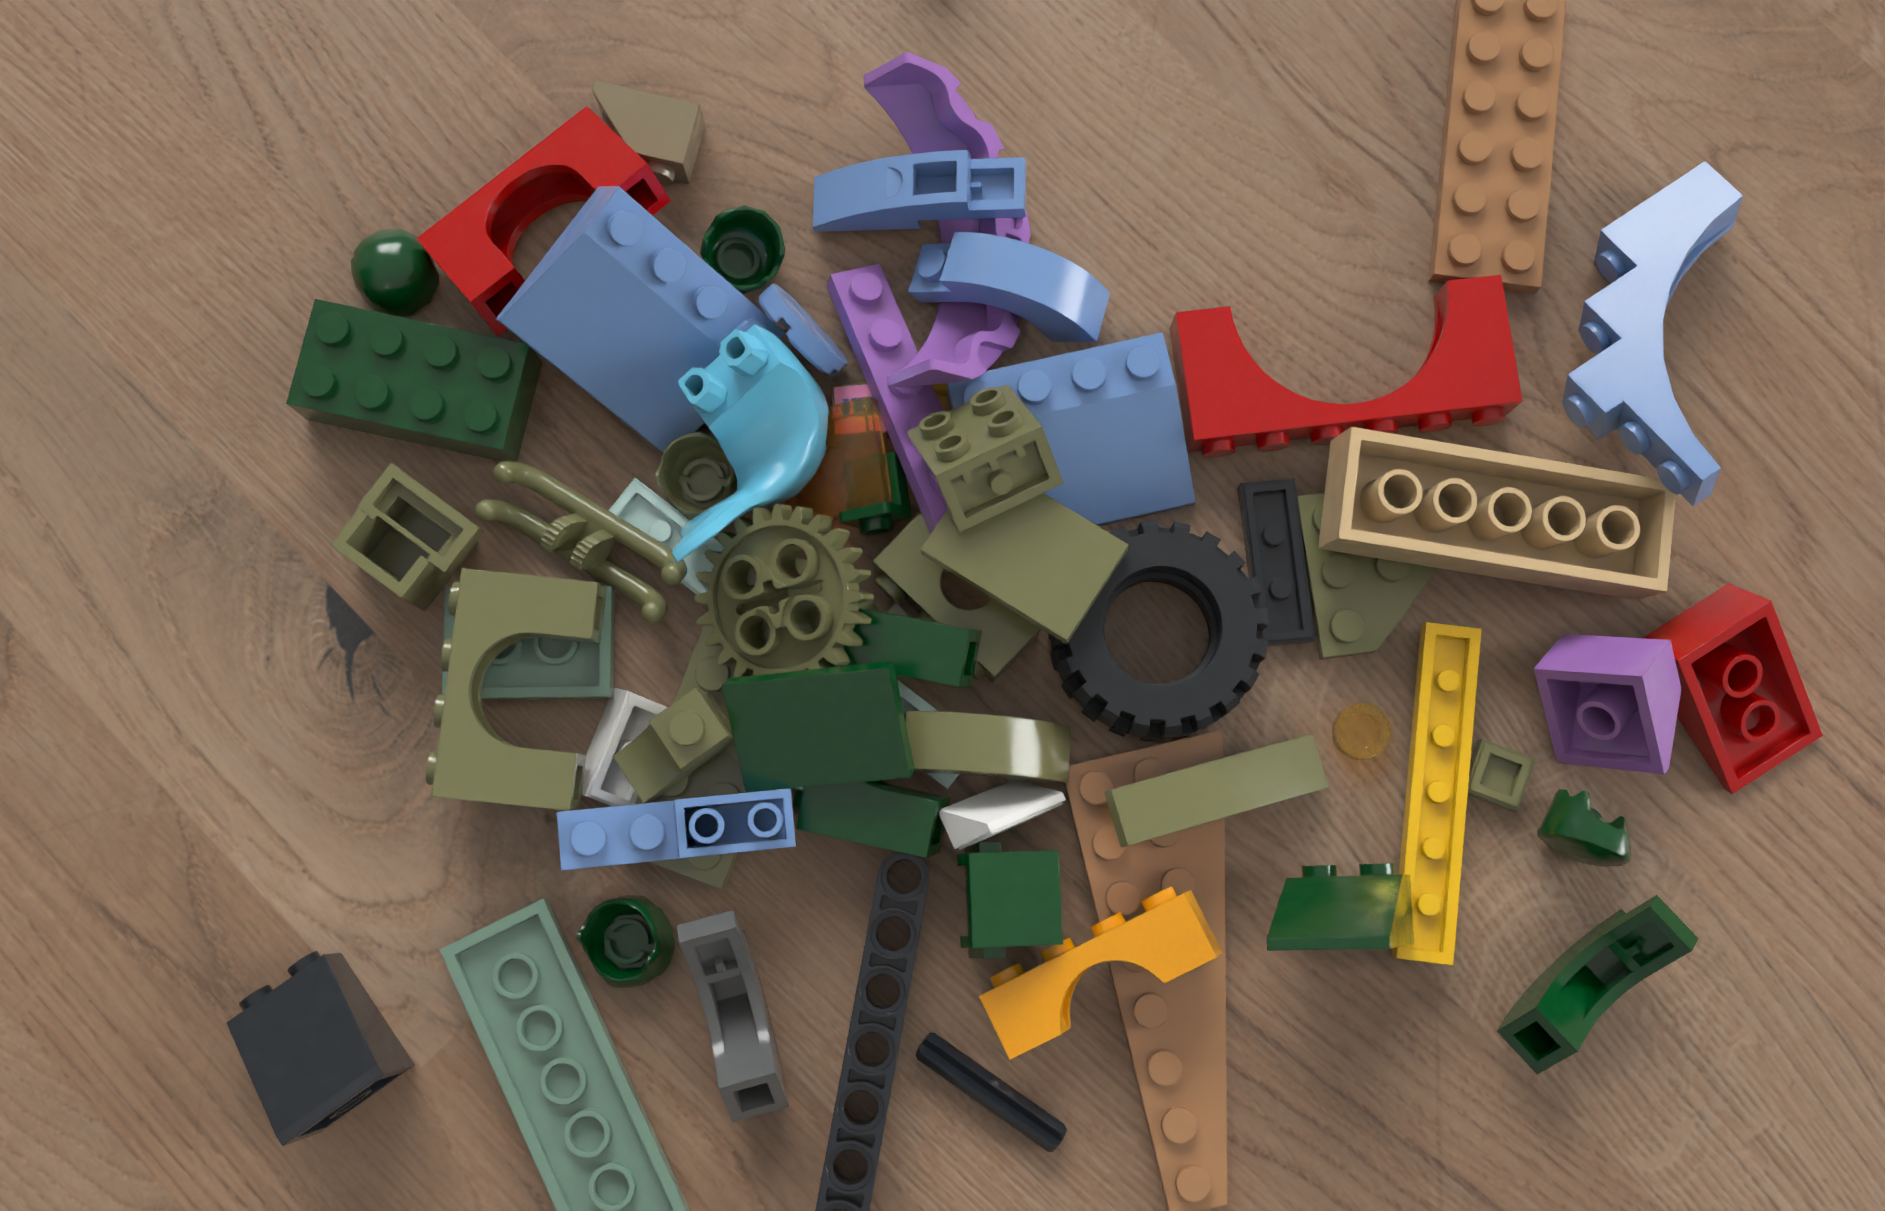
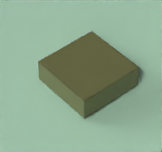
M1485 739L1477 740L1470 761L1468 795L1511 812L1518 811L1535 758Z

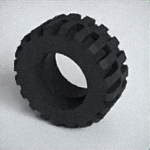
M1158 521L1140 522L1137 529L1128 531L1123 526L1109 532L1129 545L1126 554L1069 642L1065 644L1054 636L1048 635V639H1051L1052 652L1050 657L1054 671L1058 670L1063 681L1061 687L1068 698H1074L1083 708L1081 712L1091 721L1095 722L1097 719L1110 727L1108 731L1122 737L1129 734L1140 737V741L1157 742L1163 738H1172L1173 740L1183 738L1207 728L1228 714L1240 703V699L1253 687L1259 676L1257 672L1258 666L1266 658L1269 642L1263 640L1264 629L1269 626L1267 608H1260L1257 597L1262 593L1256 577L1248 580L1241 569L1246 562L1235 550L1230 555H1227L1217 547L1221 539L1207 531L1203 537L1189 533L1191 525L1173 522L1170 528L1159 527ZM1159 582L1176 587L1193 599L1205 617L1209 631L1206 653L1198 667L1188 676L1178 681L1167 684H1151L1139 681L1124 672L1115 663L1108 651L1104 635L1107 612L1113 601L1123 591L1136 584Z

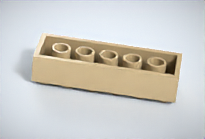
M1350 427L1331 440L1318 549L1638 600L1667 592L1676 494L1670 492L1659 478Z

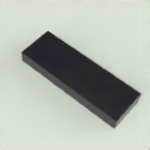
M1295 478L1240 483L1238 495L1249 579L1256 577L1262 593L1257 597L1260 608H1267L1269 626L1264 629L1263 640L1269 642L1268 647L1311 643L1315 641V632Z

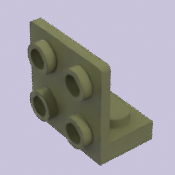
M1008 385L983 389L974 394L969 402L948 412L939 411L926 416L920 421L918 426L907 432L912 445L932 473L952 522L959 533L1063 484L1042 425Z

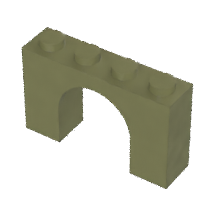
M461 568L460 582H453L448 601L449 614L455 616L452 638L445 639L441 653L442 671L448 672L445 694L437 696L434 706L435 728H440L437 751L432 750L430 752L426 766V782L428 785H433L431 797L565 811L580 810L586 755L522 748L510 744L501 738L489 724L483 710L481 693L485 674L493 660L503 650L517 642L527 639L544 638L600 644L607 592L605 587L598 582Z

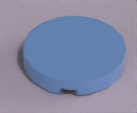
M772 283L758 296L759 304L768 318L776 323L782 318L780 323L787 330L785 334L789 337L788 341L822 373L826 372L829 376H836L848 364L845 355L831 337L784 289Z

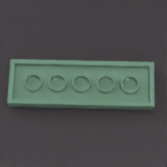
M543 898L439 949L556 1211H691L548 899Z

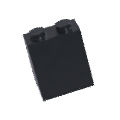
M318 951L306 955L288 968L287 971L291 978L274 990L270 985H266L248 995L239 1003L243 1011L227 1022V1026L270 1124L282 1146L321 1133L415 1066L342 953L323 954L321 956Z

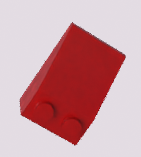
M1728 583L1643 637L1646 639L1671 640L1681 685L1677 717L1724 789L1729 793L1734 794L1823 736L1771 600Z

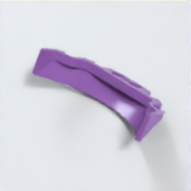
M903 53L864 75L865 89L875 98L895 123L913 154L968 150L970 159L999 158L998 152L1005 149L993 126L977 119L971 108L956 91L961 83L946 67L912 53ZM1027 210L1026 218L937 220L941 244L951 243L954 232L992 234L1029 243L1031 236ZM940 302L935 322L926 342L906 366L887 376V388L966 382L983 375L1001 356L1003 351L1012 348L1021 332L1016 326L1019 316L1004 309L981 303Z

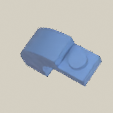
M954 232L951 243L923 244L908 293L920 303L973 302L1004 309L1033 324L1051 342H1097L1110 297V292L1094 276L1062 256L1019 240L975 232Z

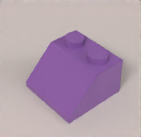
M1562 634L1534 668L1557 763L1665 774L1670 765L1681 695V685L1671 640Z

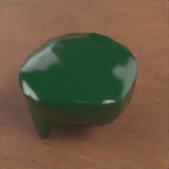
M1565 789L1557 790L1543 822L1537 830V836L1571 860L1588 865L1609 867L1623 866L1630 862V836L1625 830L1626 819L1623 816H1619L1612 822H1606L1596 809L1591 808V798L1588 792L1581 791L1574 796H1570Z
M641 895L619 896L618 898L600 903L588 914L577 933V940L592 962L594 969L608 985L616 988L641 986L662 975L671 963L675 949L673 929L664 912L648 898Z

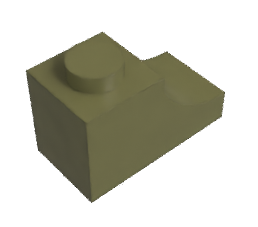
M695 688L650 719L648 727L612 757L643 803H650L732 746L734 738L729 720L711 693Z

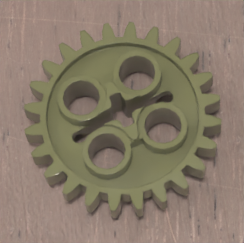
M775 504L772 512L767 508L756 507L753 508V521L746 517H739L734 520L737 535L732 532L723 531L717 534L724 548L722 551H705L704 555L714 567L712 572H697L696 577L709 584L708 592L694 596V601L708 604L709 612L697 619V624L713 626L714 632L708 636L704 643L706 646L724 647L717 660L719 665H732L737 662L734 678L830 668V663L834 665H848L850 660L843 649L844 645L862 646V639L853 629L855 624L871 623V618L858 610L860 603L873 600L874 595L859 591L858 583L871 576V571L854 569L853 563L859 559L863 551L861 548H843L850 532L846 529L837 528L830 531L832 517L817 514L813 518L812 508L797 506L793 511L790 505ZM803 549L807 556V566L803 574L800 575L796 569V558ZM753 565L757 580L753 589L750 590L747 585L746 576L748 570ZM822 581L826 582V588L823 591L783 599L779 602V606H760L744 614L741 613V607L744 604L784 596L787 594V589L804 590ZM815 604L821 612V622L816 631L812 629L809 623V614ZM764 620L770 627V638L766 645L760 639V627Z

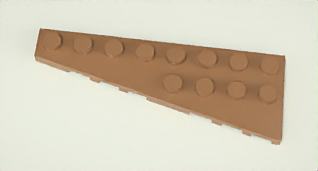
M1222 730L1069 765L1068 783H1064L1097 922L1099 923L1119 912L1122 913L1127 922L1146 912L1141 901L1171 886L1177 896L1191 890L1223 951L1217 958L1166 983H1163L1149 970L1137 964L1126 961H1107L1168 1211H1204L1228 1205L1225 818L1121 848L1104 792L1224 758Z

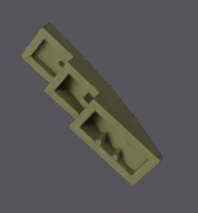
M1313 734L1111 789L1104 793L1122 848L1328 788L1329 784Z

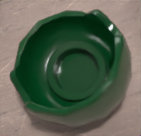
M743 205L724 210L715 216L702 239L700 255L702 260L744 295L763 289L776 276L785 256V245L780 226L765 211Z
M401 228L379 230L360 242L354 250V257L351 259V273L355 287L364 301L373 310L394 316L412 315L430 303L439 285V274L433 259L418 242L417 236Z

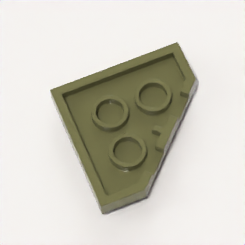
M1325 493L1297 496L1319 660L1369 654L1378 651L1438 568L1318 549Z

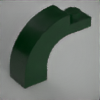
M1655 895L1628 913L1621 909L1589 931L1546 969L1517 1000L1502 1021L1497 1032L1536 1074H1539L1578 1052L1593 1025L1618 998L1643 979L1691 952L1699 938L1658 895Z

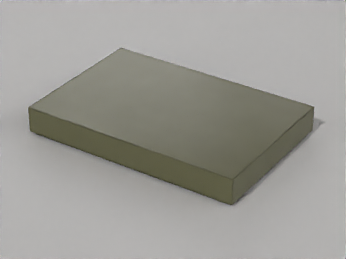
M1042 493L960 533L953 524L948 510H946L920 550L921 554L1067 644L1126 554L1129 545Z

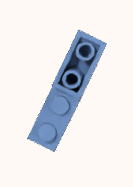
M968 150L936 151L881 158L827 172L814 177L813 230L814 232L920 229L921 220L1026 218L1027 165L1025 157L970 159Z
M791 789L557 812L561 871L796 847Z

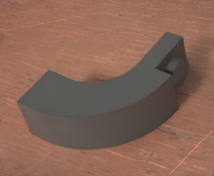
M734 910L676 925L679 945L696 984L704 1009L713 1048L718 1088L732 1122L789 1107L778 1047L763 987L745 930L741 931Z

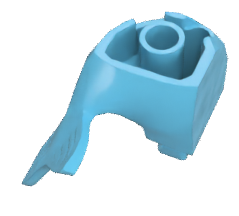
M755 324L746 332L734 329L720 342V355L705 369L702 367H692L679 379V386L712 431L733 467L737 477V491L696 516L679 531L682 540L672 551L676 563L716 536L728 524L742 515L753 511V508H766L785 502L797 495L816 474L827 450L826 436L830 412L823 391L780 338Z

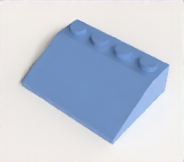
M598 186L496 318L498 322L661 453L664 452L672 441L683 435L694 433L705 423L679 386V379L692 367H702L705 369L720 355V342L734 329L746 332L755 324L772 332L780 339L786 333L619 186Z
M1163 332L988 370L983 375L966 382L947 383V401L950 410L969 402L974 394L983 389L1008 385L1042 425L1063 480V484L1044 492V494L1097 526L1192 506L1196 503L1177 388Z

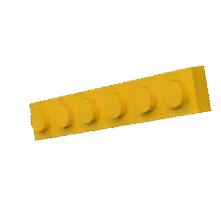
M1425 622L1421 625L1399 874L1410 875L1414 944L1392 948L1391 958L1453 965L1482 630L1479 628Z

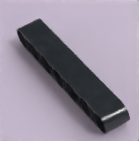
M895 852L882 862L878 871L815 1211H832L834 1209L870 1211L929 887V870L925 861L919 856ZM900 861L914 863L921 873L918 887L908 894L895 892L888 882L890 868ZM888 917H899L910 928V939L906 946L899 950L885 948L879 941L878 928L882 921ZM878 974H887L897 981L900 987V995L894 1004L879 1006L870 1000L867 986L872 977ZM867 1032L882 1034L889 1044L888 1056L879 1063L864 1061L857 1051V1041L861 1035ZM857 1090L870 1092L878 1102L877 1114L867 1121L854 1119L846 1108L847 1097ZM846 1149L857 1150L865 1156L868 1169L858 1178L849 1179L844 1177L837 1170L835 1164L836 1156Z

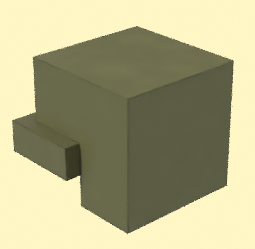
M391 463L356 506L358 510L330 545L400 598L425 612L479 543L478 539L484 531Z

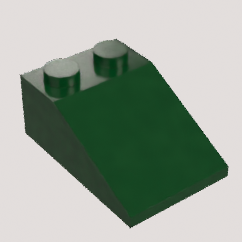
M1394 863L1359 864L1360 876H1337L1336 865L1302 866V877L1286 878L1267 935V951L1392 949L1414 944L1410 875H1395Z

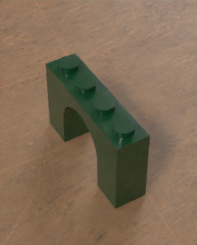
M859 607L858 611L870 617L871 623L855 624L853 631L862 639L863 644L862 646L844 645L843 649L850 660L848 665L893 661L896 676H906L956 687L972 686L982 631ZM830 663L831 667L848 666V665H834V664ZM883 780L796 788L793 811L799 814L796 825L798 830L928 858L941 851L945 827L940 818L939 811L949 806L951 797L900 787Z

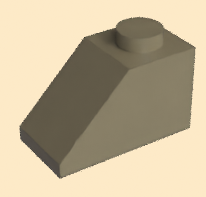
M595 80L592 91L612 130L649 165L659 183L670 185L673 184L674 180L690 183L705 129L700 105Z

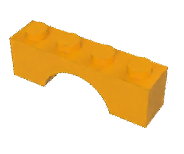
M1171 886L1141 901L1146 911L1145 913L1126 922L1122 913L1119 912L1090 927L1095 938L1077 947L1074 946L1071 938L1063 940V945H1053L1040 952L1044 961L1043 964L1025 972L1021 963H1018L990 977L994 989L980 995L979 998L1009 1060L1063 1034L1071 1028L1070 1005L1074 989L1085 972L1095 964L1105 961L1131 962L1144 967L1163 983H1166L1221 955L1223 951L1192 891L1189 890L1177 896Z

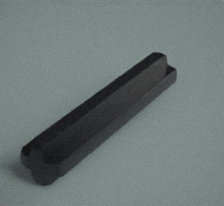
M930 1032L916 1050L915 1056L917 1060L1047 1152H1053L1064 1139L1067 1128L1061 1121L936 1033Z

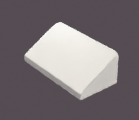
M614 688V699L608 700L586 754L582 795L613 807L635 804L638 795L612 756L638 737L650 724L649 720L668 707L627 690Z
M1010 781L942 808L939 814L954 849L959 848L961 850L1063 805V801L1066 799L1063 792L1021 781Z

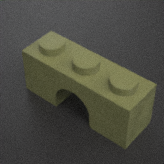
M919 513L873 560L874 570L879 574L874 582L893 602L898 604L904 598L919 612L915 618L982 631L973 678L979 680L984 674L993 683L1038 637L1041 628L994 599L974 610H963L951 605L941 591V583L949 571L921 554L920 549L930 536V532L923 516Z

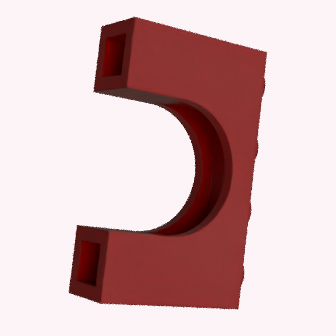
M586 106L416 239L494 333L500 337L508 329L498 322L496 318L525 282L513 266V252L520 236L533 221L557 206L571 202H587L598 186H619L652 216L671 202L649 165Z

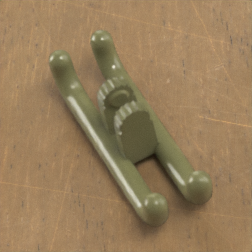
M502 461L494 467L493 474L498 482L514 483L529 488L571 514L557 518L552 524H549L531 512L510 502L498 499H485L480 501L475 508L476 516L480 520L485 522L496 521L509 525L540 543L541 547L549 552L556 553L568 560L572 566L580 571H586L605 584L612 586L615 590L642 606L641 613L646 622L657 623L664 618L668 611L665 598L648 583L611 562L607 557L615 541L661 568V577L666 584L676 585L682 582L687 575V566L683 559L676 563L671 548L533 466L517 461Z

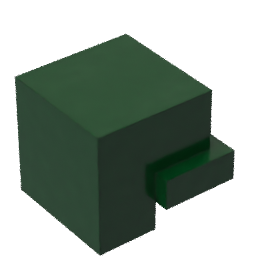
M978 842L964 848V854H957L958 866H965L968 936H960L961 948H968L969 958H1006L1005 947L1063 945L1059 850L1001 852V842Z

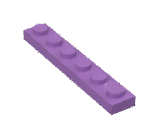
M880 263L830 274L826 287L931 534L946 512L947 507L932 473L912 445L907 432L918 426L920 421L926 416L943 411L932 385L887 388V376L906 366L916 356L918 351Z

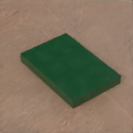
M893 661L728 678L722 684L746 792L910 778L915 770Z

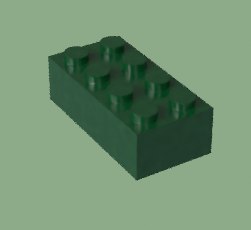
M315 299L286 404L309 421L501 462L517 461L543 362L526 343Z

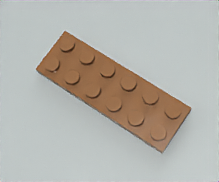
M1456 0L1429 281L1446 283L1449 280L1501 274L1504 290L1535 294L1542 287L1566 0Z

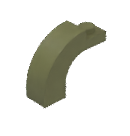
M907 711L904 713L915 768L914 772L977 775L1021 782L1068 783L1070 726L1041 720L987 714L936 711Z

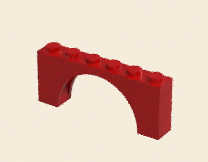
M1501 274L1446 281L1434 296L1435 324L1428 354L1417 374L1397 390L1385 396L1360 403L1336 404L1312 400L1292 392L1273 380L1259 367L1244 347L1235 327L1230 306L1176 312L1170 326V335L1187 453L1202 451L1205 458H1217L1235 453V447L1256 445L1257 451L1267 452L1289 447L1290 440L1310 438L1312 445H1327L1350 427L1397 434L1400 427L1418 425L1419 432L1428 433L1452 427V421L1472 419L1473 426H1488L1505 421L1506 415L1523 400Z

